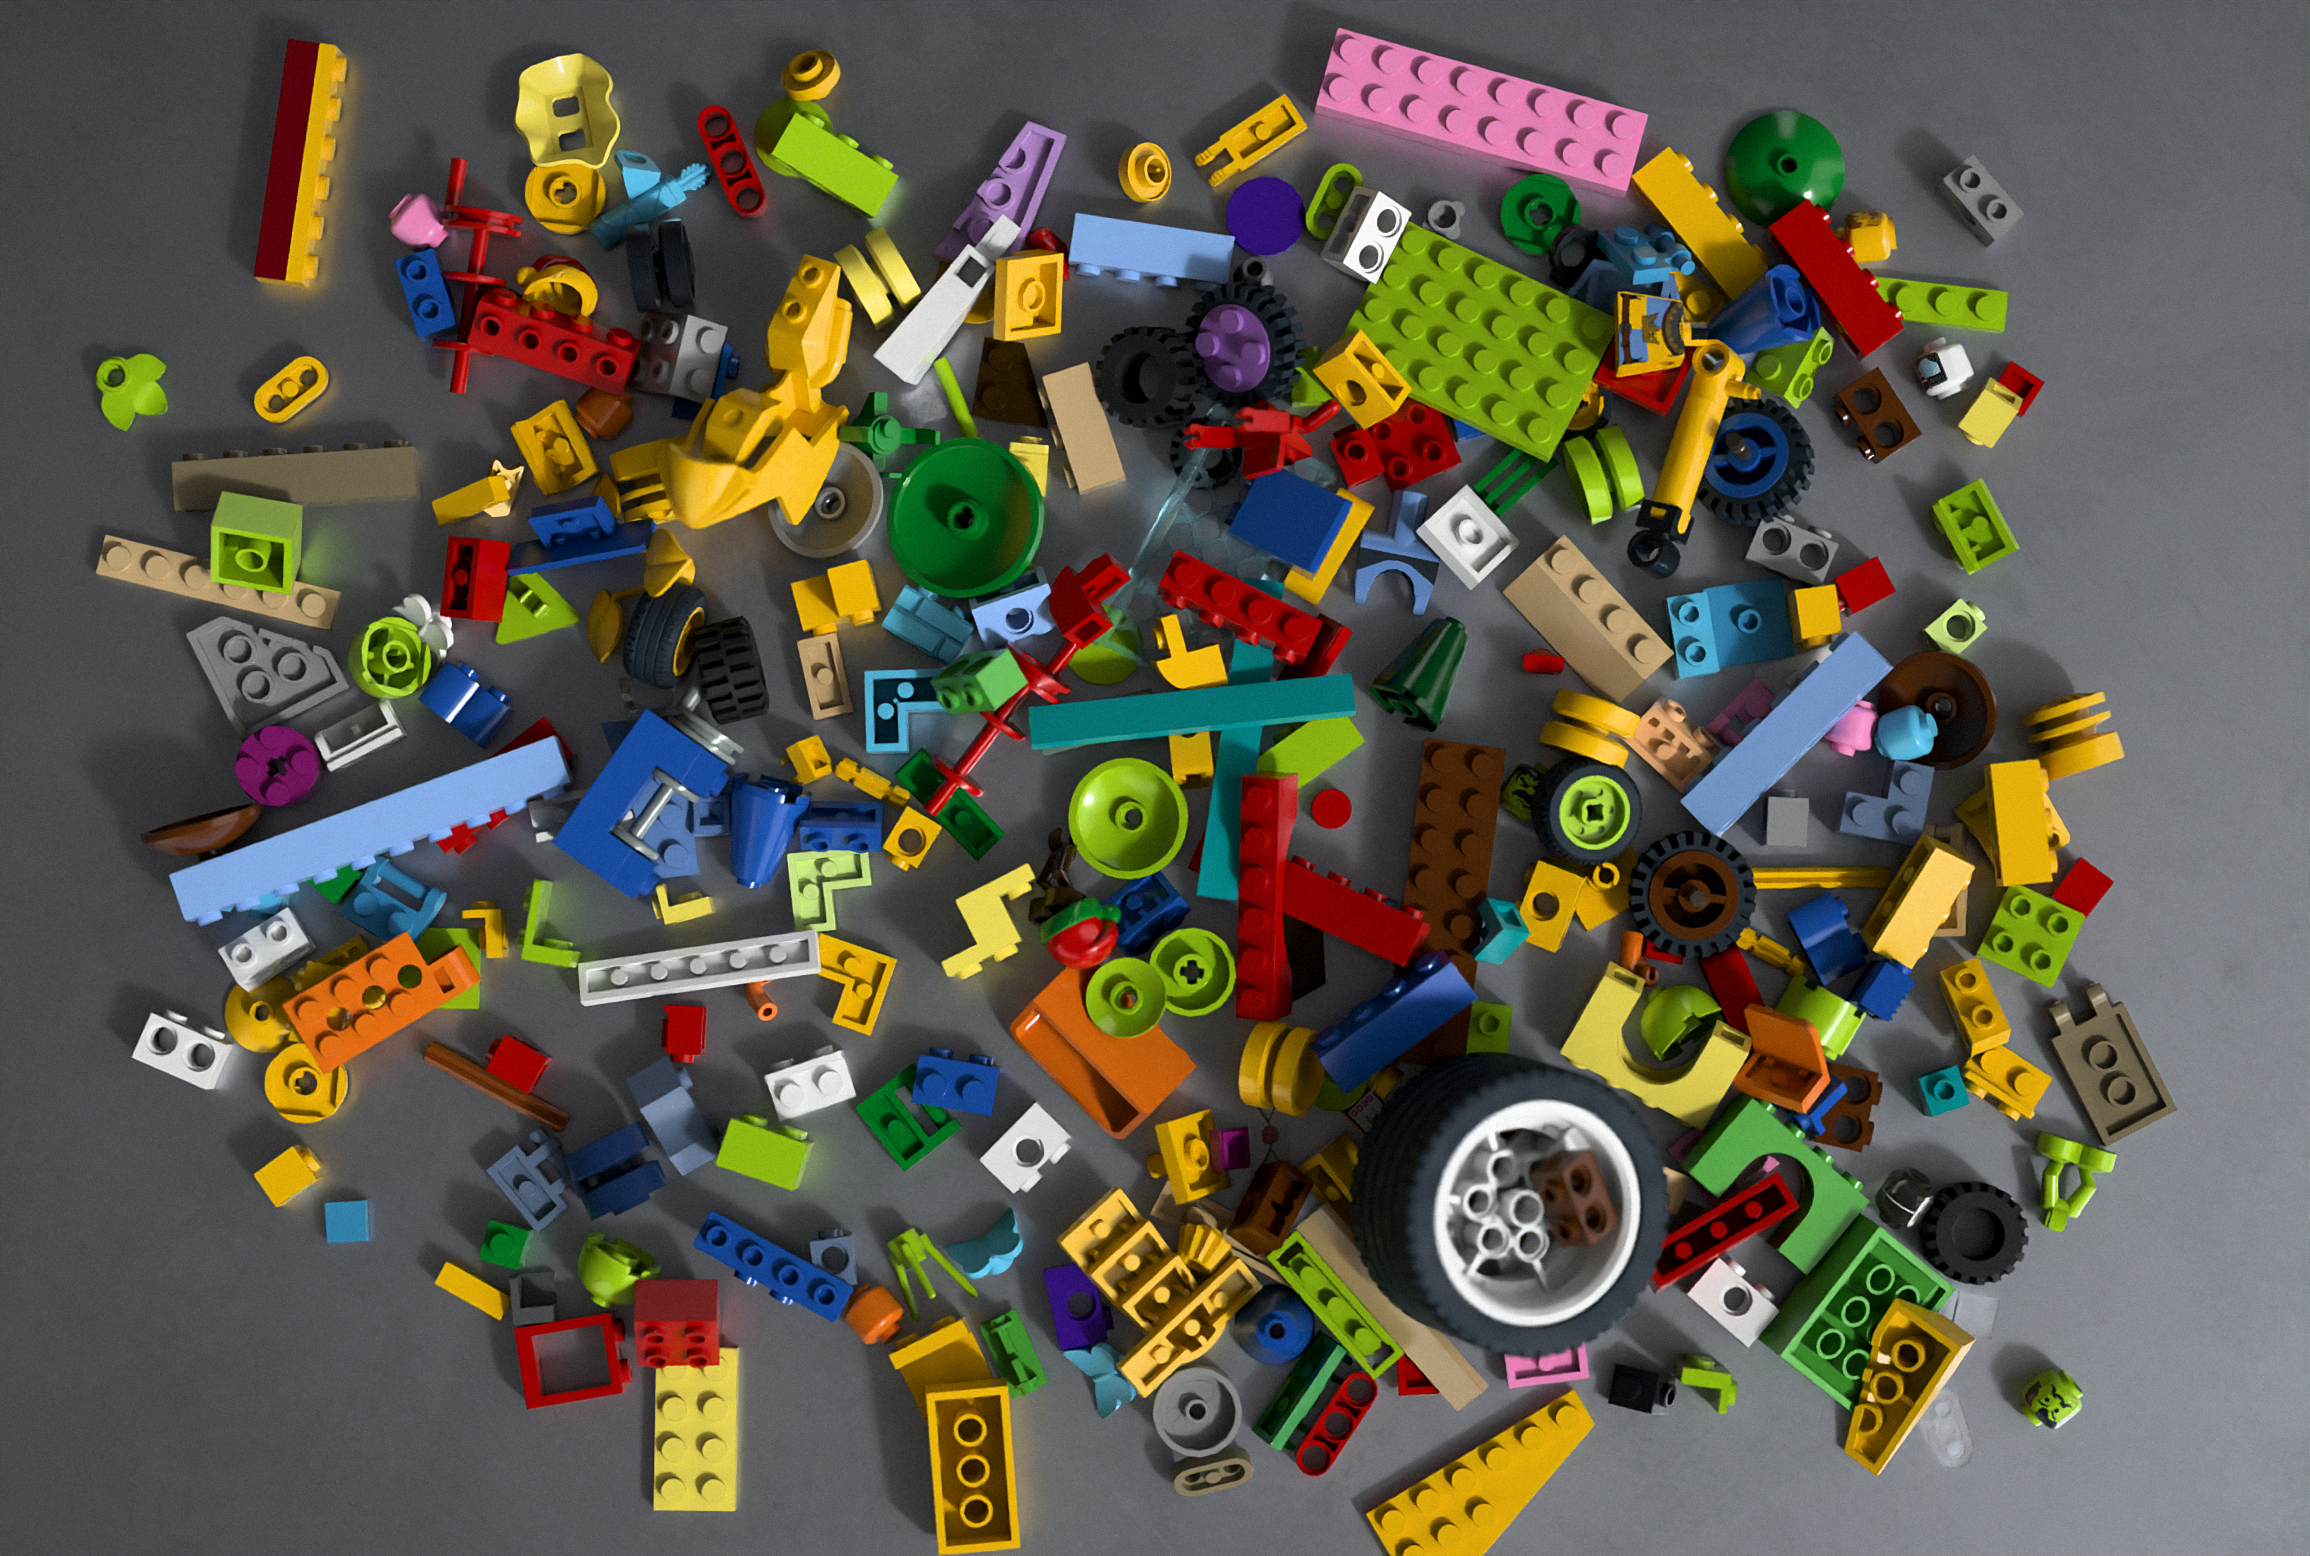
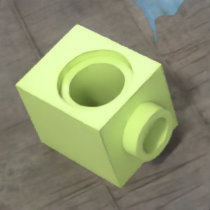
M1960 598L1955 600L1926 625L1919 634L1933 650H1943L1959 654L1987 629L1982 622L1985 616L1972 601L1969 600L1965 603ZM1951 617L1961 619L1965 625V633L1961 639L1953 638L1947 631V622Z

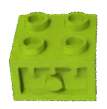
M535 879L533 887L527 886L525 891L523 910L529 911L527 926H520L516 950L522 951V960L578 968L582 952L572 951L573 943L544 938L553 883Z
M2022 885L2008 886L1975 957L1988 964L1992 961L2036 983L2051 988L2054 986L2080 931L2085 915Z

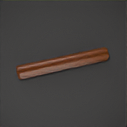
M431 1042L427 1046L422 1059L433 1067L557 1133L563 1132L569 1123L571 1115L559 1107L532 1093L527 1094L486 1071L482 1066L436 1042Z

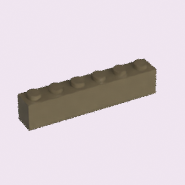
M391 440L384 442V448L368 449V443L344 444V451L328 452V446L314 445L303 447L304 453L288 454L287 448L264 449V456L248 457V451L223 452L222 459H208L206 453L184 454L183 461L171 462L174 510L181 514L215 512L222 491L303 506L422 498L420 452L414 446H408L407 440Z

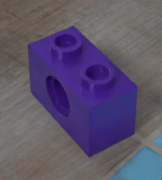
M1074 1262L1044 1268L1043 1272L1060 1350L1107 1341L1109 1339L1107 1331L1115 1328L1110 1305L1102 1307L1099 1295L1100 1290ZM1083 1292L1090 1297L1092 1307L1087 1313L1076 1314L1069 1308L1068 1300L1074 1293Z

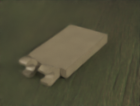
M2093 981L2079 988L2086 1003L2091 1008L2090 1010L2072 1019L2064 1001L2056 1000L2045 1006L2044 1009L2058 1031L2057 1034L2049 1037L2048 1040L2102 1146L2107 1147L2176 1111L2177 1108L2123 1002L2118 1001L2110 1005L2101 984H2096Z

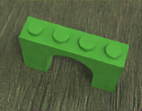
M1741 1092L1680 1163L1679 1167L1708 1192L1720 1198L1743 1169L1757 1157L1769 1153L1790 1155L1798 1165L1802 1176V1193L1798 1202L1799 1207L1786 1218L1767 1243L1795 1268L1808 1275L1870 1201L1860 1193L1864 1186L1847 1171L1840 1175L1831 1167L1835 1160L1817 1145L1811 1150L1801 1141L1805 1134L1789 1120H1786L1783 1124L1772 1115L1776 1108L1771 1103L1757 1097L1752 1098Z

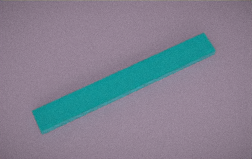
M1244 577V583L1282 601L1285 583ZM1235 637L1228 686L1270 682L1273 663L1272 651L1259 644L1256 647L1250 646ZM1263 726L1221 730L1196 896L1232 902L1237 901L1242 775L1256 772Z
M1352 673L1035 706L1028 707L1032 750L1349 717L1356 716Z

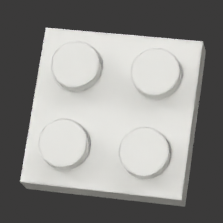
M1467 484L1415 531L1470 590L1521 544L1515 535Z

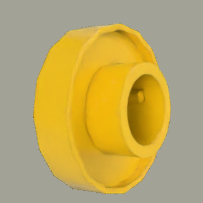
M823 49L810 50L799 54L787 64L781 75V83L791 99L797 101L819 100L827 96L832 87L837 83L840 77V66L831 52Z
M1150 142L1130 145L1123 152L1119 161L1118 175L1125 193L1132 200L1141 203L1155 201L1165 195L1171 183V167L1165 152L1158 145Z

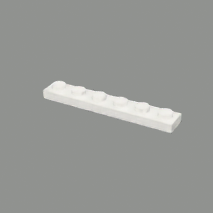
M815 929L578 963L580 1002L584 1006L821 973L819 938Z

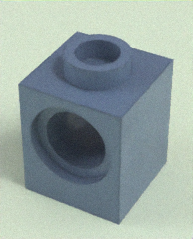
M842 1228L818 1231L819 1239L810 1241L813 1265L850 1285L858 1284L859 1276L853 1235H843ZM837 1247L843 1251L845 1262L841 1268L831 1269L825 1265L823 1253L826 1248Z

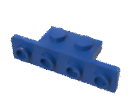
M601 495L531 508L527 520L539 539L516 544L506 571L510 576L526 573L532 574L537 571L558 567L565 568L590 561H602L606 558L628 554L635 555L647 550L656 528V523L652 518L619 524Z
M716 1211L709 1213L693 1242V1246L698 1250L735 1269L733 1275L752 1286L759 1282L770 1288L769 1295L789 1306L794 1301L831 1322H835L838 1319L853 1291L852 1285Z

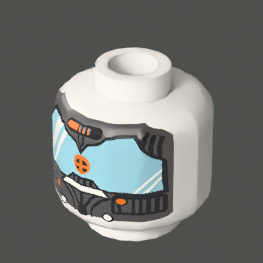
M1940 338L1922 346L1924 354L1915 360L1914 367L1927 395H1937L1939 400H1943L1969 389L1967 382L1973 378L1974 372L1962 344L1956 342L1947 344L1945 338Z

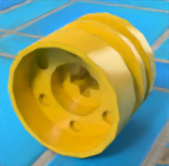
M687 436L644 443L609 456L615 483L634 484L635 490L620 497L621 505L639 504V507L623 513L625 523L652 518L656 524H661L678 519L671 509L660 478L657 453L668 442L681 447L685 443Z
M2104 691L2098 693L2078 692L2042 704L2031 714L2021 717L2024 727L2039 722L2043 723L2045 731L2028 736L2029 743L2049 741L2051 749L2035 757V760L2039 759L2040 768H2046L2048 781L2125 757L2117 731L2098 733L2095 726L2112 716L2110 710L2092 715L2089 708L2091 705L2106 701Z

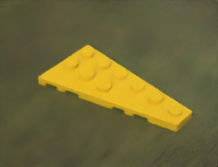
M1572 1388L1366 1511L1365 1514L1390 1556H1483L1593 1428L1595 1423L1576 1391Z

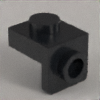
M1616 1364L1608 1403L1648 1414L1668 1415L1669 1409L1673 1406L1676 1399L1677 1390L1674 1385L1676 1377L1629 1365Z

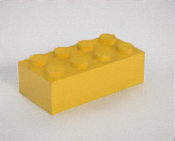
M1006 1378L925 1385L938 1554L948 1555L1020 1548L1009 1394Z

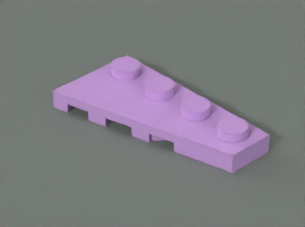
M1028 121L999 160L998 166L988 180H985L980 186L976 196L964 213H961L956 219L948 235L935 248L932 253L933 257L952 264L968 244L976 247L1002 214L1021 228V231L1002 257H1010L1012 252L1022 251L1066 141V135Z

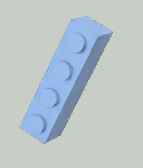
M1076 213L1068 261L1069 266L1076 267V273L1080 275L1099 277L1100 271L1116 273L1115 279L1120 281L1138 283L1140 277L1156 279L1155 285L1176 289L1179 288V283L1195 285V291L1206 293L1212 291L1213 288L1228 284L1235 236Z

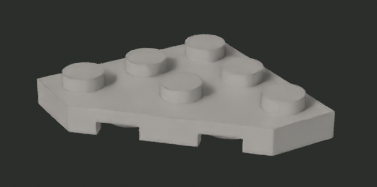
M220 616L186 634L241 742H244L254 732L268 726H275L351 687L333 651L224 616Z

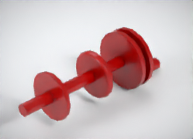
M451 158L443 211L451 214V219H442L441 226L470 232L473 235L467 273L443 270L442 273L443 278L446 280L465 284L457 341L434 339L432 347L455 351L449 392L465 395L471 354L495 357V353L467 344L480 298L481 286L489 288H504L506 286V280L483 275L488 237L520 239L522 232L515 230L514 227L515 225H522L524 218L499 211L461 206L467 160Z
M1066 639L1045 666L1019 646L1007 641L1004 647L1009 649L1028 683L1000 705L997 710L978 712L988 722L956 764L939 754L931 755L929 758L930 762L946 777L923 806L927 812L936 817L959 786L970 794L981 798L984 793L983 788L968 773L1000 731L1016 741L1022 742L1026 739V734L1009 719L1031 690L1053 704H1062L1064 702L1059 696L1060 692L1069 695L1072 689L1059 677V674L1078 651L1079 647Z

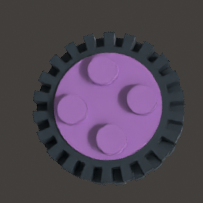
M1239 281L1213 288L1212 291L1204 293L1200 297L1202 301L1195 303L1191 308L1196 315L1187 317L1185 324L1195 329L1184 334L1189 337L1188 343L1195 344L1198 352L1196 358L1204 359L1206 368L1200 369L1201 374L1207 376L1206 385H1200V389L1212 388L1208 397L1213 401L1222 399L1221 406L1226 408L1235 406V410H1240L1246 407L1253 408L1259 400H1265L1269 403L1278 401L1283 398V394L1290 393L1294 388L1291 384L1292 382L1299 381L1302 373L1295 368L1305 365L1306 357L1296 354V351L1306 348V339L1296 340L1295 338L1296 332L1304 330L1302 322L1291 324L1290 318L1298 314L1294 306L1282 309V306L1288 299L1283 293L1273 295L1275 287L1269 284L1261 286V281Z

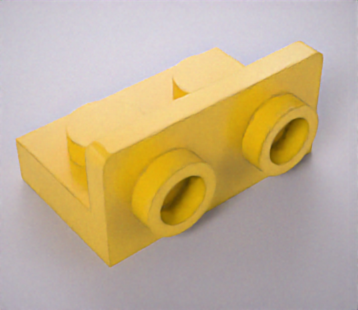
M2003 1045L1972 1057L1968 1055L1959 1069L1961 1078L1965 1080L1963 1084L1967 1091L1980 1099H1983L1986 1094L1999 1102L1996 1109L2016 1122L2020 1116L2031 1120L2035 1114L2032 1110L2053 1080L2052 1077Z

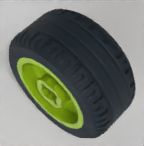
M1587 756L1568 758L1552 766L1541 777V781L1537 783L1534 790L1535 793L1532 795V807L1530 810L1533 828L1536 831L1537 837L1554 855L1578 864L1596 865L1618 857L1632 844V840L1636 838L1639 831L1638 827L1641 826V814L1643 813L1641 796L1630 775L1618 765H1609Z

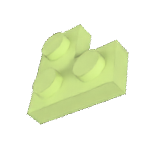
M829 850L827 852L808 851L787 854L795 932L814 929L816 932L837 930L832 890L872 885L869 852L855 853L853 851Z

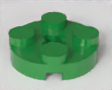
M1533 174L1518 181L1507 191L1500 207L1499 218L1505 239L1516 249L1529 255L1546 256L1549 255L1552 241L1561 230L1571 225L1580 224L1581 209L1574 193L1563 180L1548 174ZM1538 204L1546 206L1545 213L1551 215V220L1543 221L1541 226L1534 224V218L1529 217V210H1536ZM1571 238L1570 240H1568V241L1566 242V244L1564 245V247H1565L1573 238Z

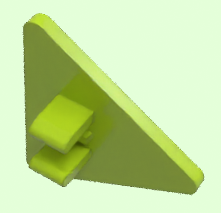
M537 572L511 576L503 607L502 623H499L496 642L504 645L579 623L582 616Z

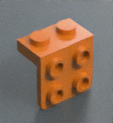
M1750 1003L1745 1008L1744 1014L1755 1052L1733 1079L1737 1091L1805 1114L1830 1082L1817 1028L1806 1019H1798L1777 1012L1771 1007H1762Z

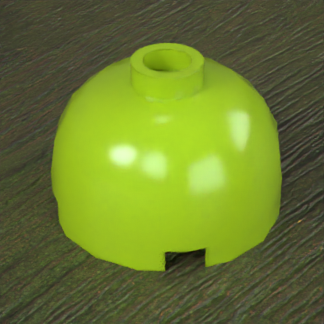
M385 617L360 629L352 639L347 655L348 669L353 681L365 693L378 699H398L413 693L417 687L422 686L429 675L431 656L427 642L422 643L416 631H419L418 628L402 618Z
M1675 984L1668 989L1661 985L1654 989L1645 999L1648 1006L1641 1016L1640 1028L1650 1050L1661 1062H1666L1684 1052L1679 1046L1686 1044L1691 1039H1693L1694 1044L1712 1028L1716 1020L1719 1019L1721 1014L1718 1011L1721 1008L1709 994L1695 985Z
M590 1232L577 1259V1273L582 1285L591 1292L589 1298L596 1304L607 1308L611 1307L612 1303L618 1305L635 1303L636 1280H656L661 1267L653 1268L652 1265L655 1259L638 1246L617 1237L613 1244L603 1241L606 1233Z

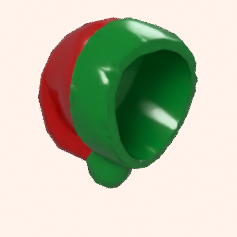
M1091 897L1079 900L1039 926L1040 940L1043 946L1046 947L1049 955L1071 969L1092 968L1099 965L1112 953L1118 939L1116 924L1120 920L1121 911L1117 905L1111 903L1102 906L1096 898Z

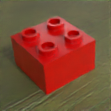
M718 1279L636 1280L634 1326L638 1366H649L652 1368L691 1366L694 1368H704L706 1366L720 1365L721 1317Z

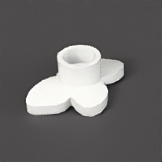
M411 593L405 597L404 603L391 608L385 613V616L402 618L418 628L419 631H416L422 643L427 642L430 648L431 669L435 673L443 666L446 658V649L453 644L452 622L450 617L440 616L441 606L439 604L432 603L429 605L424 597Z

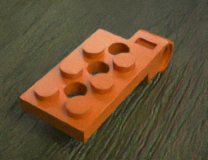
M405 930L281 1003L325 1075L468 990L482 978L462 944L447 949L426 963ZM408 964L417 966L421 972L419 982L413 987H404L398 981L399 970ZM376 985L383 988L385 1001L380 1007L371 1009L363 1004L362 994L369 986ZM334 1007H344L350 1014V1021L343 1029L335 1030L327 1024V1014Z

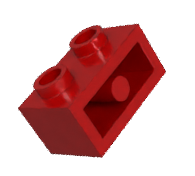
M448 537L440 616L502 623L507 580L506 567L509 561L510 543L480 538Z

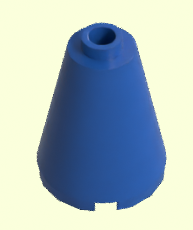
M1778 264L1765 272L1708 322L1707 340L1718 339L1738 355L1806 342L1815 336L1813 331L1819 329L1821 323L1820 310L1815 294L1811 287L1803 289L1797 280L1802 275L1796 269L1789 265Z
M735 773L731 790L730 873L737 877L736 882L749 888H760L761 883L770 882L810 804L812 793L808 791L802 794V786L792 784L784 779L761 774L760 780L749 781V773Z
M1267 1284L1236 1312L1234 1328L1241 1348L1251 1358L1268 1365H1281L1297 1359L1309 1347L1314 1336L1315 1318L1312 1309L1295 1290L1281 1284ZM1279 1323L1284 1326L1285 1329L1282 1334L1278 1336L1269 1335L1271 1325Z

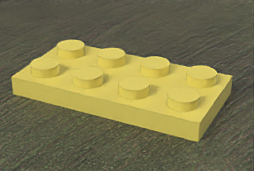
M720 1347V1365L706 1366L704 1368H694L691 1366L656 1368L653 1510H736L739 1347Z

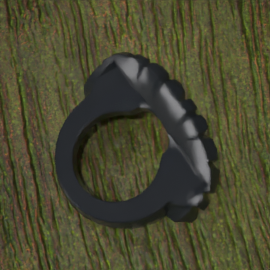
M1571 225L1556 235L1549 249V263L1552 267L1549 277L1554 279L1556 284H1560L1565 288L1572 287L1595 257L1606 258L1604 253L1596 246L1599 233L1597 229L1590 231L1581 225ZM1581 236L1586 244L1585 257L1575 267L1565 265L1561 258L1564 245L1571 238Z

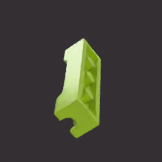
M1297 1229L1287 1236L1281 1249L1271 1251L1265 1255L1374 1380L1405 1354L1402 1348ZM1299 1242L1305 1252L1303 1254L1298 1252L1287 1262L1289 1264L1288 1267L1284 1264L1281 1265L1277 1259L1292 1244ZM1382 1341L1392 1347L1388 1351L1390 1354L1379 1364L1375 1363L1370 1366L1365 1356L1369 1354L1371 1357L1382 1347Z

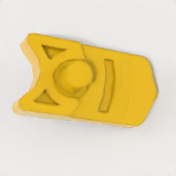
M495 456L491 458L486 477L503 475L510 499L484 510L490 516L499 517L509 514L524 471V467L520 462L512 466H503Z

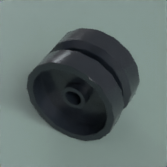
M682 217L661 220L658 228L659 246H656L653 230L647 222L626 224L625 226L628 268L633 296L639 313L660 310L663 303L662 284H665L668 299L675 308L692 306L696 303L694 257Z

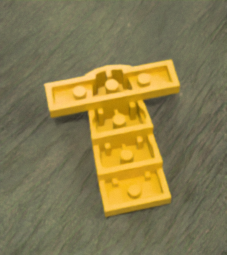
M1115 1185L1055 1240L1100 1292L1146 1335L1143 1340L1115 1365L1137 1393L1144 1398L1182 1363L1190 1362L1207 1352L1221 1336L1227 1325L1226 1321L1263 1288L1242 1260L1235 1255L1231 1256L1199 1286L1179 1255L1171 1251L1151 1222L1142 1217L1124 1192Z

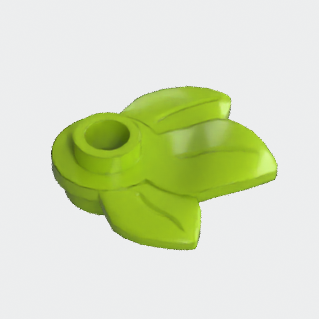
M138 354L128 360L121 357H109L98 365L95 372V381L98 388L103 392L101 409L111 424L120 430L127 431L133 422L136 412L141 415L153 416L167 411L166 394L156 382L166 370V365L162 361L149 354ZM120 370L123 373L122 381L119 384H112L110 381L112 372Z

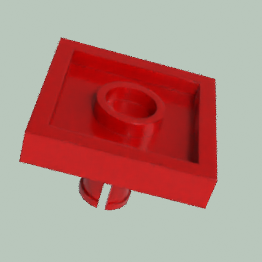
M1614 338L1594 377L1593 383L1665 418L1692 366L1693 354L1698 346H1684V359L1679 367L1616 377Z

